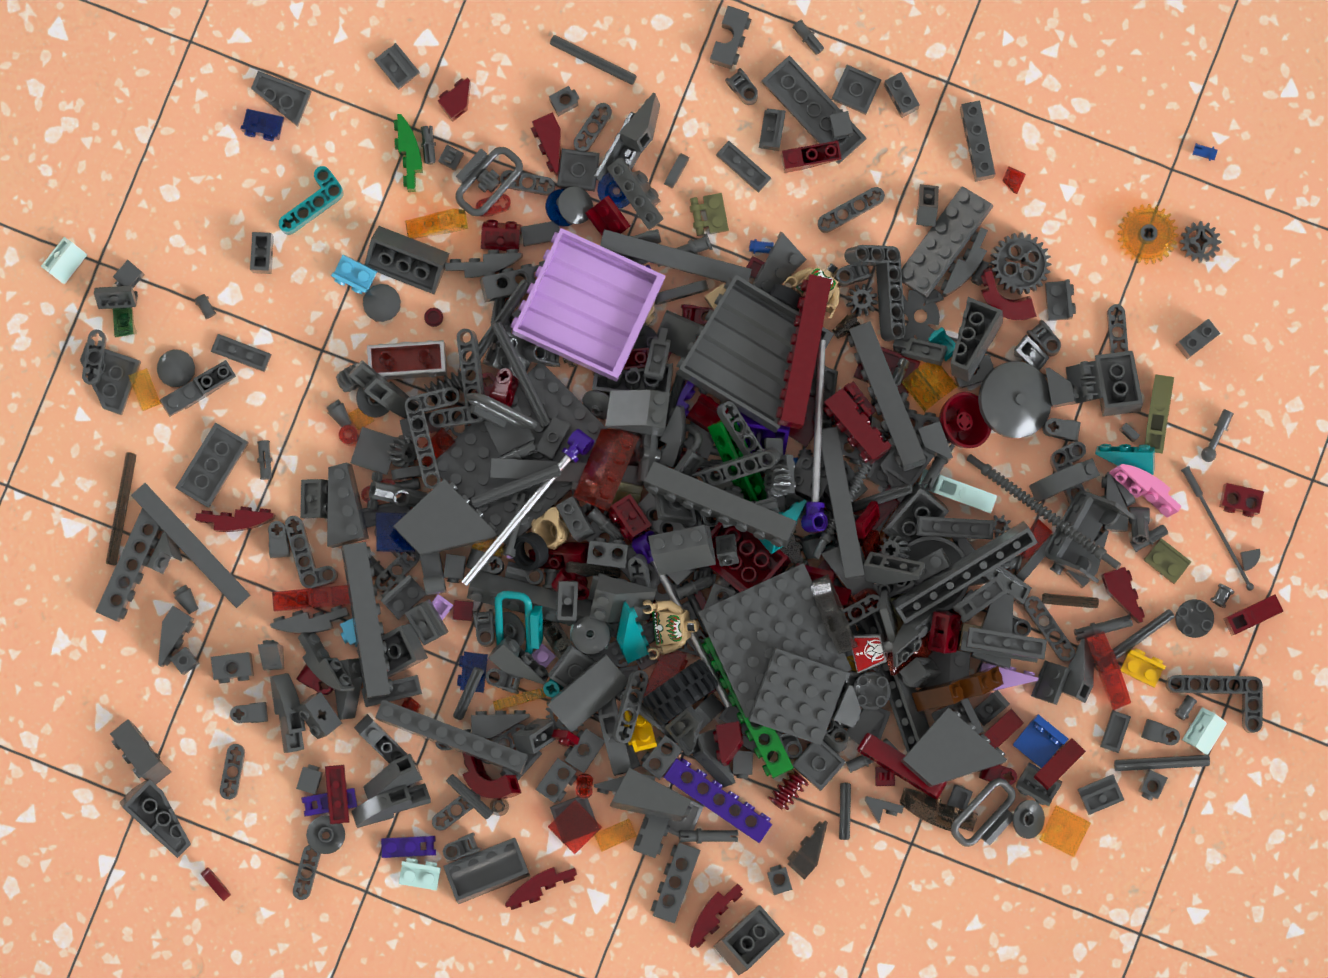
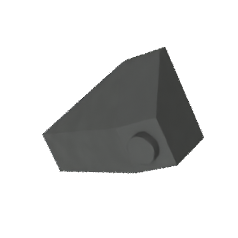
M150 779L134 787L119 802L124 810L177 858L191 845L164 792Z

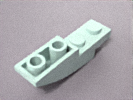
M924 469L919 484L925 478L928 470ZM940 474L932 490H929L990 514L997 499L995 494Z

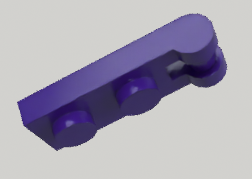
M355 788L347 789L349 809L356 808L358 805ZM327 793L301 798L305 806L304 817L329 812ZM313 801H317V809H313Z
M435 836L382 838V858L436 855V849H434L436 838ZM421 842H426V850H421Z

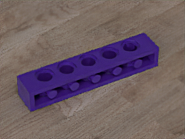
M676 758L663 777L664 779L756 842L760 843L772 826V823L769 822L771 820L770 817L762 812L758 815L753 811L755 807L748 802L742 804L738 801L739 796L732 791L726 793L722 790L723 785L716 780L710 782L706 779L707 774L699 769L694 771L690 768L691 763L683 758L680 760ZM684 772L692 774L693 779L690 783L682 781L681 775ZM700 783L708 785L709 790L706 794L698 792L697 786ZM716 794L724 796L725 800L722 805L714 803L713 797ZM732 805H738L741 810L740 814L737 816L731 815L729 808ZM750 815L756 818V825L753 827H749L745 823L746 818Z

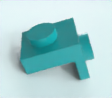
M943 327L935 330L928 338V341L947 347L944 360L947 361L953 356L956 343L946 334Z

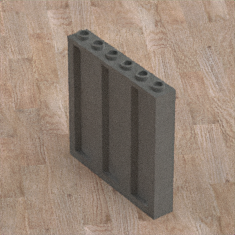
M735 275L733 279L729 278L724 285L725 293L723 295L719 294L714 304L717 305L715 310L710 309L706 315V325L699 327L695 334L698 338L695 342H690L686 349L689 353L686 358L681 357L677 364L679 370L676 374L719 400L734 403L739 412L776 433L781 426L777 424L778 418H776L778 406L781 407L782 403L779 396L781 389L785 387L783 376L785 370H788L789 363L786 361L789 351L792 352L793 345H790L792 334H795L796 331L794 320L796 315L799 316V312L740 276ZM823 327L820 340H826V349L834 333Z

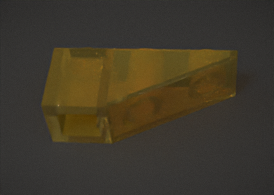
M455 208L405 221L407 236L412 239L468 229L465 210Z

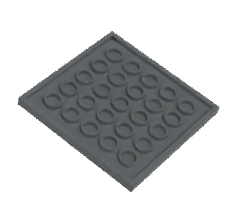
M804 563L698 611L746 718L750 716L775 647L844 671L851 670V666Z

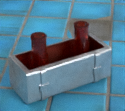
M444 340L367 345L368 365L385 380L447 376Z

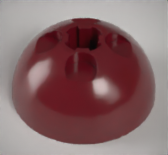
M960 392L951 396L942 406L939 421L946 439L951 444L960 448L970 449L981 446L986 442L991 433V428L985 423L980 413L977 395L970 392Z

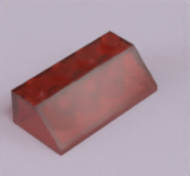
M601 429L573 497L609 511L639 437L624 430Z

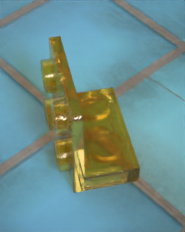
M927 362L901 381L924 412L957 388L956 383L942 365L939 366Z

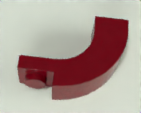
M991 268L983 270L982 282L984 287L988 286V288L981 290V293L988 305L1002 310L1003 317L1011 320H1026L1037 317L1031 296L1020 299H1007L1003 297L997 290Z
M462 753L464 764L468 769V772L462 775L467 785L476 794L491 799H507L522 793L516 775H504L494 780L486 773L482 760Z

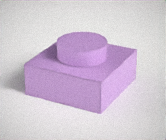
M439 594L432 601L443 621L454 605Z
M541 644L540 648L534 651L532 657L539 665L547 668L556 655L545 645Z

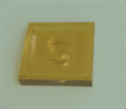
M1056 805L1039 840L1075 857L1091 822Z

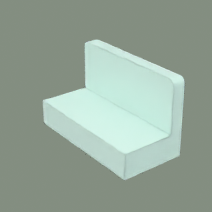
M63 237L41 267L65 284L86 258L87 254L66 237Z
M1202 707L1182 740L1197 748L1203 754L1208 755L1227 723L1217 714Z

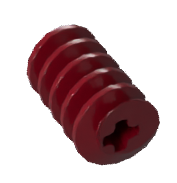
M793 770L794 774L787 773L789 780L782 779L784 786L777 785L779 792L772 791L774 798L767 797L768 800L781 810L790 809L787 803L794 804L792 796L799 798L797 790L804 792L802 784L805 786L809 785L807 780L795 770Z

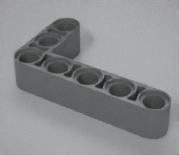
M858 245L848 248L844 254L848 264L876 266L879 322L882 339L888 342L903 338L905 335V317L900 251L894 246Z
M461 329L457 333L465 406L433 411L429 416V421L434 427L447 428L481 423L485 420L481 417L478 419L473 417V413L470 412L473 404L466 400V395L475 389L478 393L485 395L478 339L476 333L470 329ZM465 333H470L471 339L465 343L463 336ZM471 351L473 359L467 362L466 354ZM474 370L476 373V377L474 380L470 381L468 379V374L470 371ZM460 411L462 413V419L457 422L454 418V415L456 412ZM439 414H442L444 418L441 424L436 423V417Z
M453 387L411 396L405 401V410L423 483L429 489H434L441 482L424 412L457 404L460 396L458 390ZM449 391L455 392L457 396L452 402L447 401L445 398L446 393ZM435 396L438 399L437 404L429 406L427 404L428 397ZM412 400L419 403V407L415 411L408 408V403ZM421 419L424 423L423 427L418 430L413 428L414 420ZM420 438H426L428 445L425 448H419L417 441ZM426 456L433 459V463L429 467L422 465V459ZM430 475L437 477V483L433 486L428 485L426 482L427 477Z
M766 448L701 469L691 477L696 479L698 476L702 478L703 482L716 486L773 467L780 460V453L776 448ZM766 454L772 456V462L766 459ZM748 460L754 461L755 467H751ZM731 465L737 468L738 473L732 471ZM714 471L720 474V479L714 476ZM700 513L705 525L713 527L719 523L717 518L714 520Z
M1173 675L1166 680V688L1172 693L1242 694L1243 729L1248 733H1255L1262 728L1263 684L1258 677ZM1174 678L1180 682L1178 689H1174L1171 686V681ZM1192 679H1196L1199 682L1197 690L1192 689L1190 686ZM1212 679L1218 682L1216 690L1210 688L1209 683ZM1231 680H1235L1238 684L1235 691L1229 688ZM1251 680L1257 684L1255 691H1251L1248 688V683ZM1251 699L1257 703L1255 710H1251L1248 707V702ZM1250 719H1254L1257 723L1254 730L1248 727Z

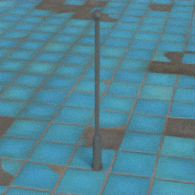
M1190 466L1185 467L1181 472L1184 473L1196 497H1199L1246 582L1247 590H1253L1254 585L1249 582L1204 500L1203 492L1193 476Z

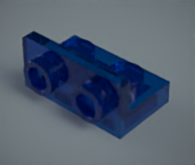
M246 109L244 122L240 129L244 132L245 136L255 138L258 135L262 136L266 141L274 142V139H280L284 117Z
M464 652V656L460 655L459 667H462V675L458 674L457 686H460L461 691H464L474 667H479L483 670V674L475 692L484 693L488 654Z

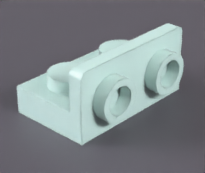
M412 858L402 861L399 884L437 891L441 867H437V863L426 861L425 865L418 864V860Z

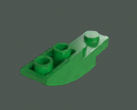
M397 114V120H394V130L398 131V138H395V150H398L400 155H406V157H403V168H406L407 176H403V185L407 187L408 192H416L415 173H423L421 154L408 122L402 114Z

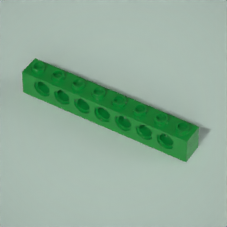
M709 636L704 638L705 643L702 646L706 654L710 653L713 661H711L712 667L715 672L719 671L722 677L719 681L723 689H728L730 693L728 699L732 707L736 705L739 711L736 715L740 723H745L748 729L745 731L749 741L753 740L756 745L754 752L758 759L762 758L765 764L762 768L766 776L770 775L771 778H775L793 769L794 767L776 731L762 725L758 727L751 726L750 721L745 717ZM763 733L769 737V741L765 745L759 742V736ZM770 751L777 753V760L774 762H770L767 758Z

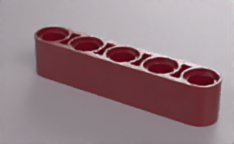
M870 733L865 734L857 748V751L934 799L939 798L947 782L929 787L901 762L905 757L903 753Z

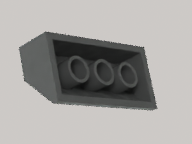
M378 226L371 238L364 265L378 271L380 274L435 294L450 253Z

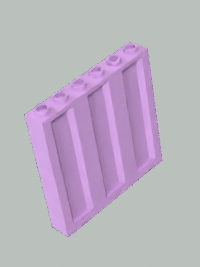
M561 228L559 233H554L551 240L553 246L551 250H546L543 256L545 260L543 267H538L535 273L537 277L535 284H530L527 290L529 296L526 301H522L519 307L521 313L518 318H514L511 324V328H513L512 334L617 382L666 276Z

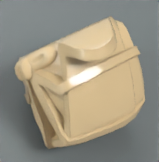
M551 507L542 516L533 519L531 523L532 532L541 536L550 549H557L568 539L570 531L564 520L560 517V512L556 507Z

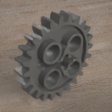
M1023 232L1019 233L1018 237L1013 233L1011 238L1009 236L1004 237L1005 242L1002 240L998 242L1000 247L995 246L993 248L997 253L990 255L995 260L989 263L995 267L991 269L992 272H996L994 279H1000L997 285L1005 284L1004 291L1010 288L1011 294L1016 290L1018 295H1021L1023 290L1025 294H1029L1030 289L1033 292L1037 290L1036 285L1038 287L1043 286L1040 280H1047L1044 274H1049L1051 271L1046 269V267L1052 264L1046 260L1051 256L1045 255L1048 248H1041L1043 242L1036 243L1038 237L1031 240V234H1027L1024 238ZM1012 247L1018 251L1016 257L1011 254ZM1029 253H1033L1035 255L1034 262H1031L1029 260ZM1005 258H1008L1014 262H1008L1005 260ZM1019 260H1021V263H1022V264L1028 265V266H1022V267H1020V264H1019V263H1016V262L1019 261ZM1007 265L1012 267L1013 272L1011 275L1007 274L1005 270ZM1024 271H1028L1030 273L1029 280H1026L1024 278Z

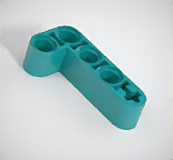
M320 166L314 171V178L321 189L280 218L279 227L284 234H294L343 197L344 191L340 183L327 167ZM326 172L328 177L326 180H319V174ZM333 187L339 188V193L335 196L329 194L330 189ZM318 198L324 200L323 205L320 207L314 205L315 200ZM301 210H308L307 217H299V212ZM294 215H295L296 219L299 221L298 223H296V221L294 220V218H293ZM288 221L289 223H291L292 227H285V222Z

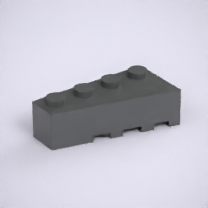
M968 297L966 302V309L964 310L962 324L950 363L951 375L967 382L970 381L1003 324L1002 310Z
M673 363L666 364L663 381L644 377L645 368L637 369L635 367L629 370H622L617 382L594 372L592 390L603 392L608 396L610 395V390H655L670 393Z
M346 462L328 467L327 546L335 548L369 539L352 464Z

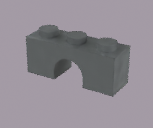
M727 6L722 21V28L730 30L733 38L728 43L715 42L710 63L732 69L733 65H737L740 56L737 54L739 47H743L746 38L743 36L745 29H749L752 20L749 18V12Z

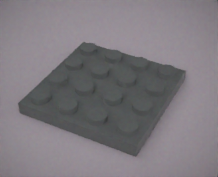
M775 647L748 720L821 745L848 672Z

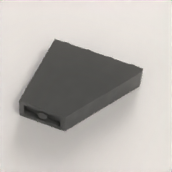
M443 479L394 525V529L420 556L494 540L498 537L496 533L497 528L491 522L487 524L482 519L484 517L482 512L478 508L474 510L469 505L471 501L464 494L462 496L459 495L456 491L458 487L451 480L447 482Z
M948 707L905 755L901 762L926 785L932 787L1003 764L1007 760L1004 757L1005 753L998 747L994 748L989 744L991 741L983 734L980 736L975 731L976 728L969 721L964 722L957 710Z

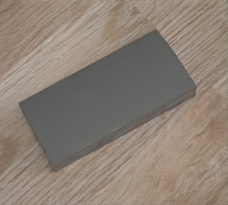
M605 653L546 704L567 729L573 732L626 687L628 679Z
M515 837L443 866L458 905L530 876Z

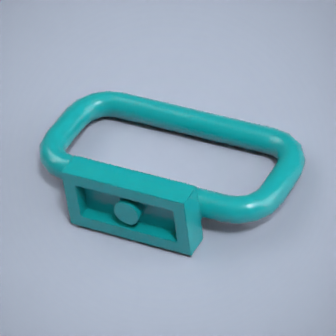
M502 591L498 593L494 602L496 646L504 639L502 600L506 598L518 599L523 601L525 605V652L532 655L533 650L539 649L543 641L542 606H534L532 609L531 599L521 592Z

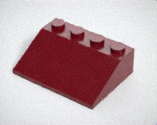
M720 522L711 531L716 565L709 567L739 592L782 573L791 563L789 557L781 550L771 554L760 540L750 532H741L735 526L724 528ZM735 534L739 563L730 566H720L716 551V537Z

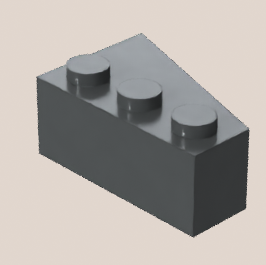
M129 719L110 733L114 739L111 742L118 750L121 749L124 752L122 757L128 764L132 763L134 766L132 770L139 779L141 777L145 780L150 779L153 783L157 784L172 772L162 763L161 757L154 752L146 738Z
M645 815L633 850L656 858L657 854L660 855L663 847L661 843L662 838L667 836L670 828L667 825L669 819Z

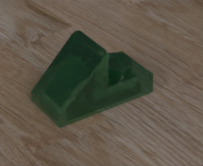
M113 308L115 338L136 335L133 308Z

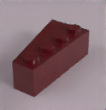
M843 388L824 401V412L829 418L833 417L836 421L835 426L841 433L845 432L849 437L847 438L848 443L860 451L859 456L864 463L868 462L871 465L890 450L892 445L888 441L884 443L881 432L877 428L869 426L871 425L869 418L863 412L859 413L857 411L859 407Z

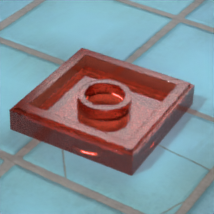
M575 799L548 828L576 854L602 826Z

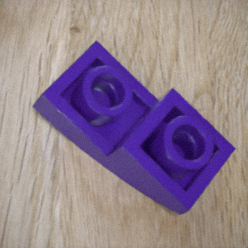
M689 381L684 386L676 405L684 406L686 416L689 413L690 405L685 401H690L696 393L694 391L695 385Z

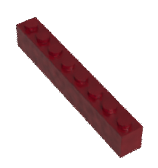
M809 274L802 281L801 290L803 291V296L799 298L797 308L800 309L799 316L796 315L794 320L796 331L795 334H792L790 345H793L792 352L789 351L786 362L789 363V367L784 372L783 381H785V387L781 389L779 396L782 403L781 407L778 406L776 412L778 425L799 430L804 425L832 279Z

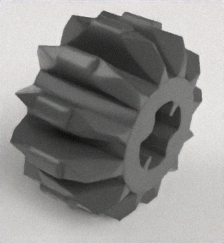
M866 284L862 285L861 290L858 285H855L856 292L853 289H849L848 292L852 296L848 295L845 298L851 301L846 304V307L853 306L850 312L853 314L858 310L857 316L859 317L862 311H864L865 316L869 315L868 309L874 312L875 308L872 305L878 304L877 300H873L877 297V293L870 294L873 290L872 287L865 290ZM857 297H865V304L863 302L859 304Z
M358 363L350 365L337 374L336 379L343 392H351L360 387L357 382L349 377V373Z
M399 435V437L393 438V443L389 444L391 448L387 451L390 454L388 459L392 461L394 466L408 468V466L414 465V460H417L412 437Z
M776 464L765 470V477H763L765 492H768L773 497L787 495L788 491H790V484H792L790 469L786 465Z
M890 535L889 540L883 539L884 545H878L882 549L878 552L880 554L910 559V556L907 555L911 551L907 547L909 543L900 536Z

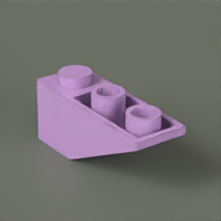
M987 662L981 663L979 672L995 665ZM1011 666L1007 670L999 667L1004 684L992 691L1035 682L1039 678L1034 677L1035 673L1024 670L1023 673L1016 672L1017 668Z

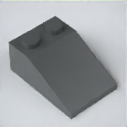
M1133 351L1095 355V360H1098L1103 398L1099 399L1102 417L1140 412L1143 401Z
M610 390L605 427L662 437L666 426L670 393L655 390Z
M918 482L912 487L913 493L904 497L882 531L889 537L890 535L900 536L908 543L925 537L916 535L917 516L945 517L949 512L943 502L928 490L922 488Z
M600 574L589 618L604 622H620L623 602L626 601L630 608L634 607L638 616L635 618L636 621L649 620L650 614H645L643 609H649L651 606L643 605V602L650 600L653 603L657 589Z
M411 624L401 625L381 636L387 648L384 657L385 660L389 661L390 671L387 672L388 678L428 658Z
M919 649L911 655L910 662L915 658H932L942 674L926 686L929 687L969 676L971 652L956 651L943 654L928 649Z
M758 905L713 947L739 976L751 968L785 933L762 906Z

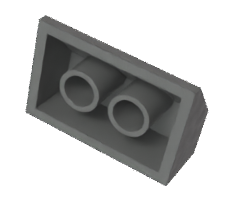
M701 525L648 536L651 554L659 575L716 565L710 526Z

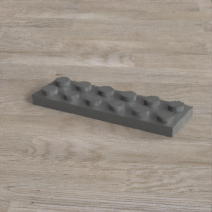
M790 55L761 81L819 144L832 141L839 142L842 159L836 161L838 165L867 139L852 122V137L839 140L833 139L829 115H832L833 111L840 109Z
M962 186L936 221L935 227L932 226L901 269L902 283L927 298L994 207L992 203Z

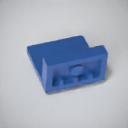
M1038 714L1016 739L1013 746L1042 768L1058 749L1067 742L1068 738Z

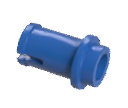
M1196 143L1192 155L1207 158L1209 161H1215L1218 149H1214V146L1210 148Z
M757 239L750 240L749 252H753V254L755 252L769 254L770 248L774 246V243L757 241Z

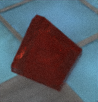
M1008 166L1002 181L1013 193L1017 194L1026 174Z

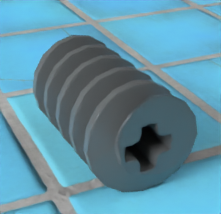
M459 369L458 376L451 372V379L445 375L444 382L438 378L437 385L432 381L430 382V388L425 385L427 392L453 387L458 392L461 390L464 393L462 376ZM449 391L446 393L445 396H447L449 399H452V393H454L455 395L456 393L453 391ZM430 396L431 401L436 405L438 399L435 396Z

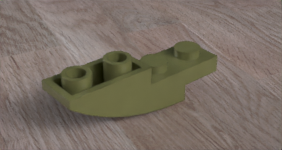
M1155 374L1145 444L1155 447V453L1163 454L1174 377Z

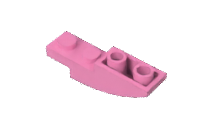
M1121 464L1109 472L1136 498L1141 495L1144 496L1165 517L1168 518L1179 512L1181 505L1168 494L1171 488L1152 474L1126 464Z

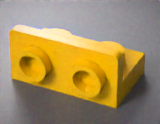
M1135 648L1128 651L1119 671L1155 688L1166 666L1162 664V660L1156 657L1150 659L1145 656V652Z
M627 710L624 712L626 717L624 720L628 722L632 719V715L629 716ZM639 714L632 738L628 742L629 746L633 745L634 752L657 747L651 723Z

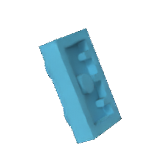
M342 255L335 272L331 276L335 278L334 281L343 286L348 284L352 286L351 290L362 294V292L366 293L370 289L378 271L346 255Z

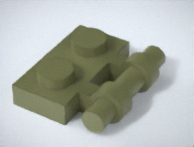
M722 193L703 196L704 204H699L697 197L690 198V212L693 213V228L696 229L697 236L704 235L703 228L709 227L710 234L729 231ZM700 211H706V221H702Z

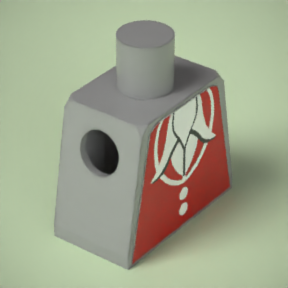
M882 633L858 634L849 637L857 673L887 662L889 660L888 653L893 652L894 642L885 641L884 634Z

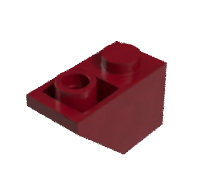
M468 77L465 80L463 78L454 84L455 87L451 91L446 90L439 96L438 103L452 122L468 110L471 82Z
M739 721L716 725V731H713L715 743L718 742L719 750H716L717 759L724 766L729 765L744 744Z

